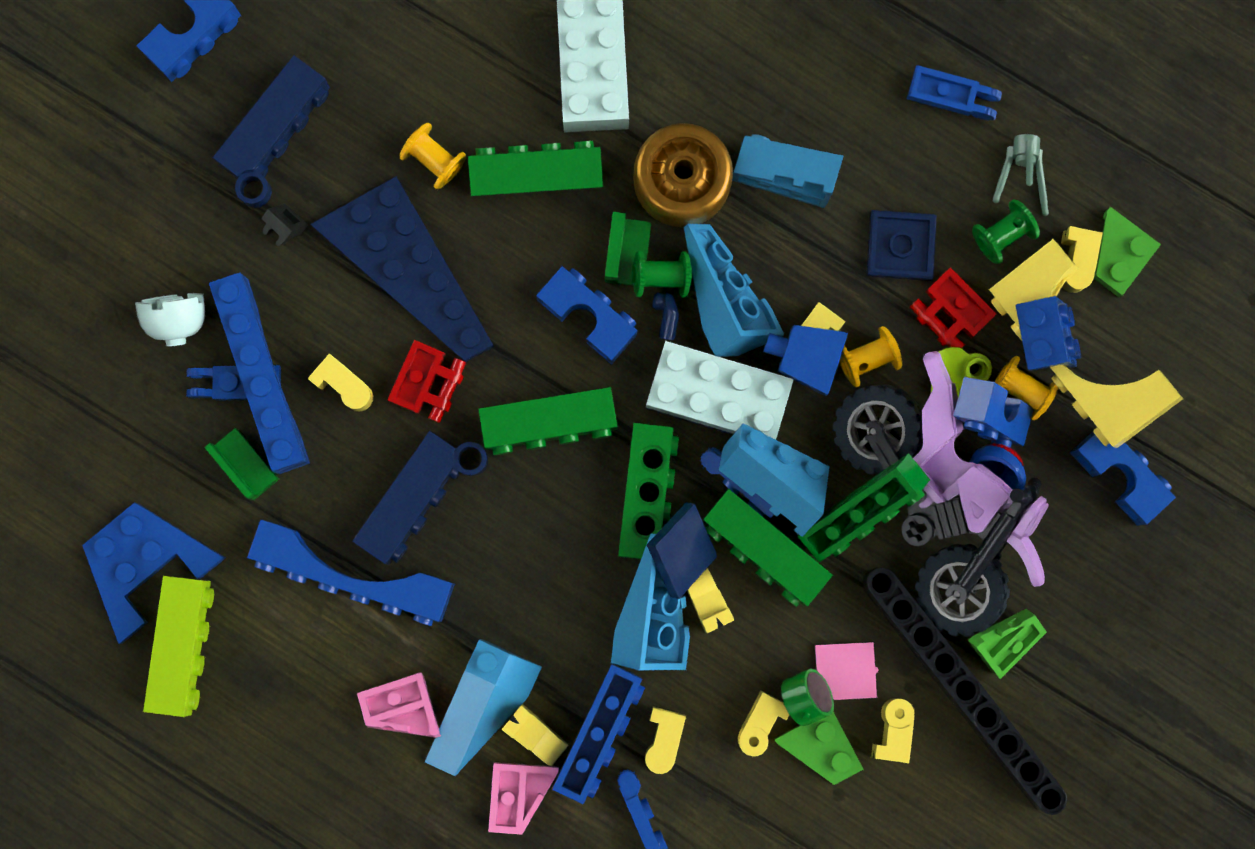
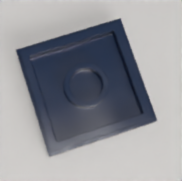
M871 210L866 276L932 281L937 215Z
M685 503L647 544L670 597L677 599L683 596L717 557L703 521L693 503Z

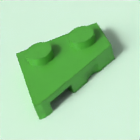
M1109 207L1103 216L1105 221L1094 279L1117 297H1121L1161 244L1112 207Z
M1024 609L987 628L985 631L972 636L968 641L990 671L1001 679L1047 632L1037 617L1028 609Z
M834 712L830 716L807 726L798 725L774 738L778 745L833 785L863 770Z

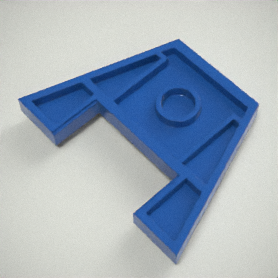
M136 502L82 545L118 644H123L148 623L129 600L128 596L177 555L197 579L204 577L226 558Z

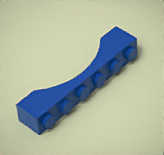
M239 272L210 282L209 286L271 471L282 474L310 464L300 431L284 396L269 353L259 310L249 280Z
M261 519L247 558L255 560L254 567L274 573L276 567L288 571L286 578L305 584L307 578L318 581V588L337 594L338 589L351 592L349 598L351 600L369 605L371 599L383 603L381 610L396 615H401L402 610L415 614L414 621L432 626L433 621L442 622L455 585L454 583L424 573L387 582L365 581L352 578L334 570L319 559L307 546L298 531Z

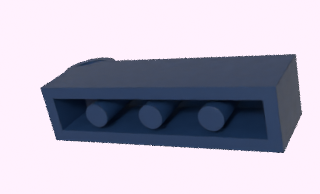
M293 55L212 157L219 166L237 178L235 184L236 195L246 206L251 208L262 207L270 200L272 190L269 182L265 179L269 170L267 167L275 157L279 158L284 154L289 145L287 141L295 132L299 133L306 126L310 112L315 106L320 107L329 95L328 90L330 86L326 79L295 55ZM249 182H262L263 191L257 198L249 199L244 196L245 186Z
M429 431L352 542L384 564L390 565L392 560L397 563L408 549V546L404 544L411 533L417 535L425 525L427 518L424 515L429 507L432 505L436 508L447 491L443 487L450 478L455 480L460 473L466 476L481 474L488 464L486 451L475 442H465L456 449ZM467 449H476L481 453V463L474 470H466L460 464L461 454Z

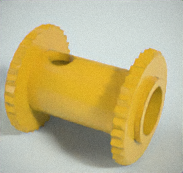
M425 123L407 139L400 152V159L405 160L411 155L414 156L438 177L434 188L441 189L460 171L466 159V154L461 152L456 157H453L428 135L432 125Z
M882 326L879 328L880 338L851 351H848L844 345L839 362L845 376L854 387L860 386L859 375L891 362L892 366L897 370L902 368L900 349L895 338L886 327Z
M1014 356L1003 367L995 383L1006 389L1015 398L1030 405L1034 409L1031 419L1037 420L1053 402L1058 387L1054 382L1046 386L1017 368L1020 357Z

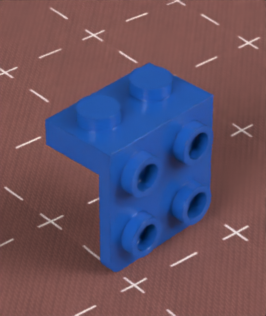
M1056 296L1016 304L1028 370L1034 371L1063 364L1069 368L1077 367L1076 359L1081 358V350L1078 339H1074L1071 335L1070 327L1075 326L1072 308L1068 307L1066 303Z

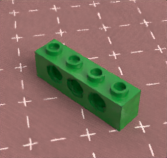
M633 423L618 557L641 560L650 535H641L637 532L635 524L639 518L649 517L653 520L655 529L651 534H657L662 529L663 521L668 522L670 520L671 502H665L666 489H673L675 469H669L670 455L677 456L679 436H673V427ZM655 451L659 453L662 457L661 466L656 469L648 468L643 462V457L647 452ZM652 484L658 489L659 495L655 501L646 502L642 500L639 490L643 485Z

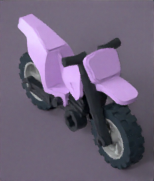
M932 351L926 353L923 357L933 390L922 412L917 407L919 405L914 398H910L907 395L908 393L901 388L896 389L892 385L887 384L864 387L847 396L843 401V405L838 408L836 412L837 421L833 423V431H836L837 436L834 438L836 447L840 446L842 450L841 456L845 461L849 460L852 463L851 466L857 470L862 469L868 474H879L909 453L929 477L930 481L922 490L925 495L910 507L906 504L908 517L903 522L901 531L904 539L909 544L921 546L937 536L939 539H944L965 533L976 534L984 539L979 548H976L977 545L954 544L939 550L928 558L925 565L921 567L918 573L919 580L915 586V591H918L919 595L916 598L918 605L922 606L925 614L935 623L938 630L942 631L944 629L949 631L948 634L954 636L959 634L971 636L985 631L994 624L1007 607L1006 603L1010 595V588L1007 586L1009 579L1007 573H1004L1001 569L1003 565L999 561L1002 557L1001 552L1007 543L1022 558L1032 585L1037 587L1044 584V570L1029 536L1037 528L1049 504L1046 503L1047 500L1042 496L1036 500L1042 485L1038 478H1031L1027 486L1022 490H1012L1001 478L982 464L966 462L957 456L954 450V441L963 432L964 426L962 421L953 416L958 400L956 385L952 382L940 353ZM872 405L885 406L881 418H877ZM891 409L899 417V422H895L893 418L888 417ZM864 410H866L871 420L870 422H858ZM902 426V435L899 434L897 427ZM857 428L867 430L868 435L862 441H860ZM868 442L874 452L865 447ZM925 523L927 529L922 531L919 524ZM955 566H966L959 575ZM947 569L955 582L953 584L940 581L941 576ZM939 588L947 589L945 595L949 598L945 601L941 597ZM986 588L985 602L974 595L978 589ZM969 599L980 609L967 614L966 600ZM956 600L957 604L960 605V613L949 608L947 605Z

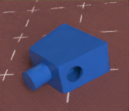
M793 325L788 338L769 333L763 352L782 358L778 368L779 373L826 396L829 394L848 333Z

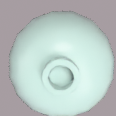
M188 293L187 299H183L182 296H177V294L136 302L140 326L153 339L165 340L166 346L186 344V337L196 334L203 325L205 319L203 294Z

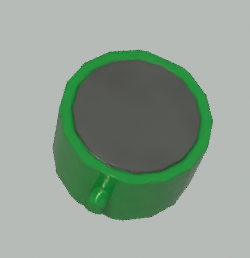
M809 668L783 681L781 686L782 699L789 715L797 724L807 726L833 713L834 699L831 689L825 678L816 669Z

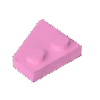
M422 672L357 693L364 722L368 728L435 738L441 736Z
M494 762L488 832L523 834L556 778L559 767Z

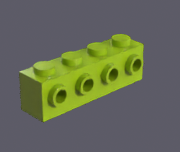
M163 576L143 712L186 717L192 715V710L197 709L200 698V691L196 689L197 676L202 675L205 662L204 656L200 655L202 642H206L209 635V622H205L207 608L210 609L214 600V589L210 588L211 581Z

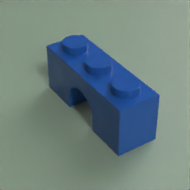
M184 0L189 9L195 14L194 25L188 32L173 34L159 23L136 46L171 82L176 78H181L190 70L191 63L198 56L207 54L213 48L214 41L221 34L230 32L237 25L241 14L230 0Z
M562 266L536 295L537 301L561 322L575 310L582 309L592 313L596 318L597 324L593 332L586 338L587 344L612 365L637 336L638 330L634 328L637 323L624 311H621L619 314L609 306L612 303L611 300L597 289L593 293L584 284L587 280L573 268L568 271Z
M964 377L953 416L964 422L965 429L978 432L977 436L991 440V444H1003L1011 448V444L1024 446L1034 409L1022 400L1008 398V391L995 382Z
M1091 432L1070 452L1092 477L1101 475L1110 466L1116 467L1124 473L1127 479V487L1125 492L1115 502L1137 526L1147 525L1176 498L1170 491L1172 487L1169 482L1161 475H1155L1147 467L1149 462L1145 456L1137 450L1133 451L1126 443L1118 448H1114L1110 443L1104 446L1094 432Z

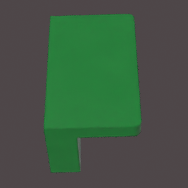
M613 212L605 269L606 283L633 286L632 265L636 252L642 251L644 259L647 261L651 231L650 222L626 219V213Z
M237 428L233 429L215 445L208 443L204 447L247 499H257L279 480L278 476L271 471L268 464Z

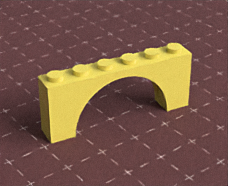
M1052 239L989 289L994 296L991 303L1002 316L1008 313L1015 322L1010 327L1022 341L1015 305L1052 296L1057 297L1061 287L1078 268L1060 245ZM1064 364L1050 367L1055 373L1051 377L1053 382L1062 393L1069 391L1076 399L1072 406L1084 420L1088 417L1091 418L1097 426L1093 432L1104 446L1110 443L1114 448L1120 447L1183 400V397L1160 370L1133 383L1102 385L1080 378Z

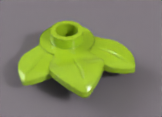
M949 347L938 351L952 382L956 385L957 396H959L964 377L987 381L991 376V362L983 354H968L959 347ZM977 363L979 365L978 372L971 374V365Z

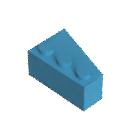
M761 135L745 136L732 181L825 208L833 193L843 155L774 142Z
M742 423L723 446L719 471L750 496H753L755 493L772 506L769 509L770 512L775 516H778L780 513L797 526L794 531L803 537L824 513L829 466Z

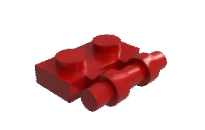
M951 267L925 291L934 301L929 307L919 298L910 306V309L918 316L916 319L922 325L926 324L939 337L937 340L943 347L947 345L948 347L962 348L965 344L956 336L961 330L970 338H973L996 315L987 303ZM940 309L955 322L951 327L948 328L935 315Z
M414 340L387 400L417 414L420 413L425 402L433 406L428 418L440 423L444 413L450 410L452 403L449 401L456 386L461 385L464 378L461 374L466 362L454 358L450 369L441 366L446 355L444 352ZM436 375L445 379L438 396L429 393Z

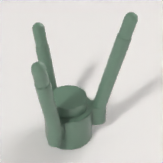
M1031 134L1017 135L1014 137L1013 146L1007 147L1006 159L993 197L994 203L999 202L1013 159H1016V165L1026 167V185L1028 186L1033 184V166L1035 165L1043 216L1049 214L1040 137Z

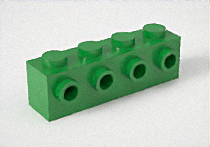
M593 141L574 142V148L561 149V143L541 144V151H528V145L508 146V153L495 154V147L475 149L476 155L468 156L471 196L603 187L601 146L594 147Z
M611 387L479 409L484 447L486 451L493 450V455L513 453V447L526 445V450L540 449L546 447V441L558 439L559 445L579 442L578 436L589 434L592 435V439L607 438L612 436L611 431L617 430Z
M908 453L826 510L803 537L799 535L798 538L818 563L831 554L836 557L851 545L850 541L856 537L858 540H862L875 529V524L880 521L885 524L900 512V507L905 504L910 507L918 502L925 495L922 490L930 479Z
M730 489L724 493L702 520L706 525L705 528L708 535L718 543L721 539L732 546L729 552L743 564L749 560L758 568L755 574L770 586L773 582L779 585L784 590L781 596L795 607L799 604L808 607L833 576Z

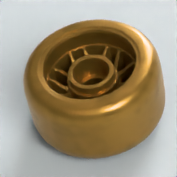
M679 123L663 127L644 142L637 154L634 164V189L642 207L659 222L673 227L701 224L712 218L722 208L729 195L733 179V167L729 152L715 134L701 126ZM686 167L692 171V176L688 179H680L675 175L674 171L676 168Z

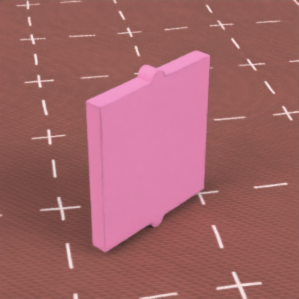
M874 642L815 645L816 670L827 681L834 700L877 698L876 673H878L879 669L875 667Z

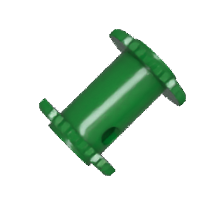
M1011 200L1008 206L1010 213L989 228L985 229L980 224H976L972 228V234L978 247L995 264L1003 262L1001 251L1025 234L1033 240L1037 239L1040 235V229L1034 216L1018 200Z
M642 251L636 252L632 265V284L637 297L643 295L644 287H678L682 298L688 295L692 279V267L689 254L686 251L681 252L679 261H645L644 253Z

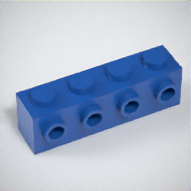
M611 663L552 790L581 804H584L587 796L593 799L601 783V780L596 778L602 765L608 768L616 751L615 748L611 747L616 734L623 736L631 719L625 715L631 703L637 706L645 687L640 685L642 677Z

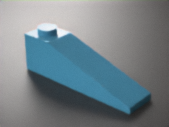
M687 224L684 226L702 329L714 355L718 357L739 356L765 345L769 333L782 337L784 333L771 306L765 298L761 300L757 298L748 286L752 283V280L747 274L742 275L731 263L733 260L732 253L710 224Z
M650 534L647 544L656 534ZM647 545L615 628L611 663L635 670H686L690 640L689 626L684 625L682 609L687 607L686 596H682L680 599L670 597Z
M479 639L439 728L441 736L434 739L425 763L456 776L529 697L542 666L488 641Z

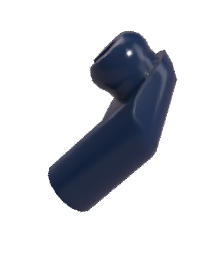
M657 292L654 294L652 307L655 310H663L659 337L675 340L679 312L674 296L668 292L666 294Z

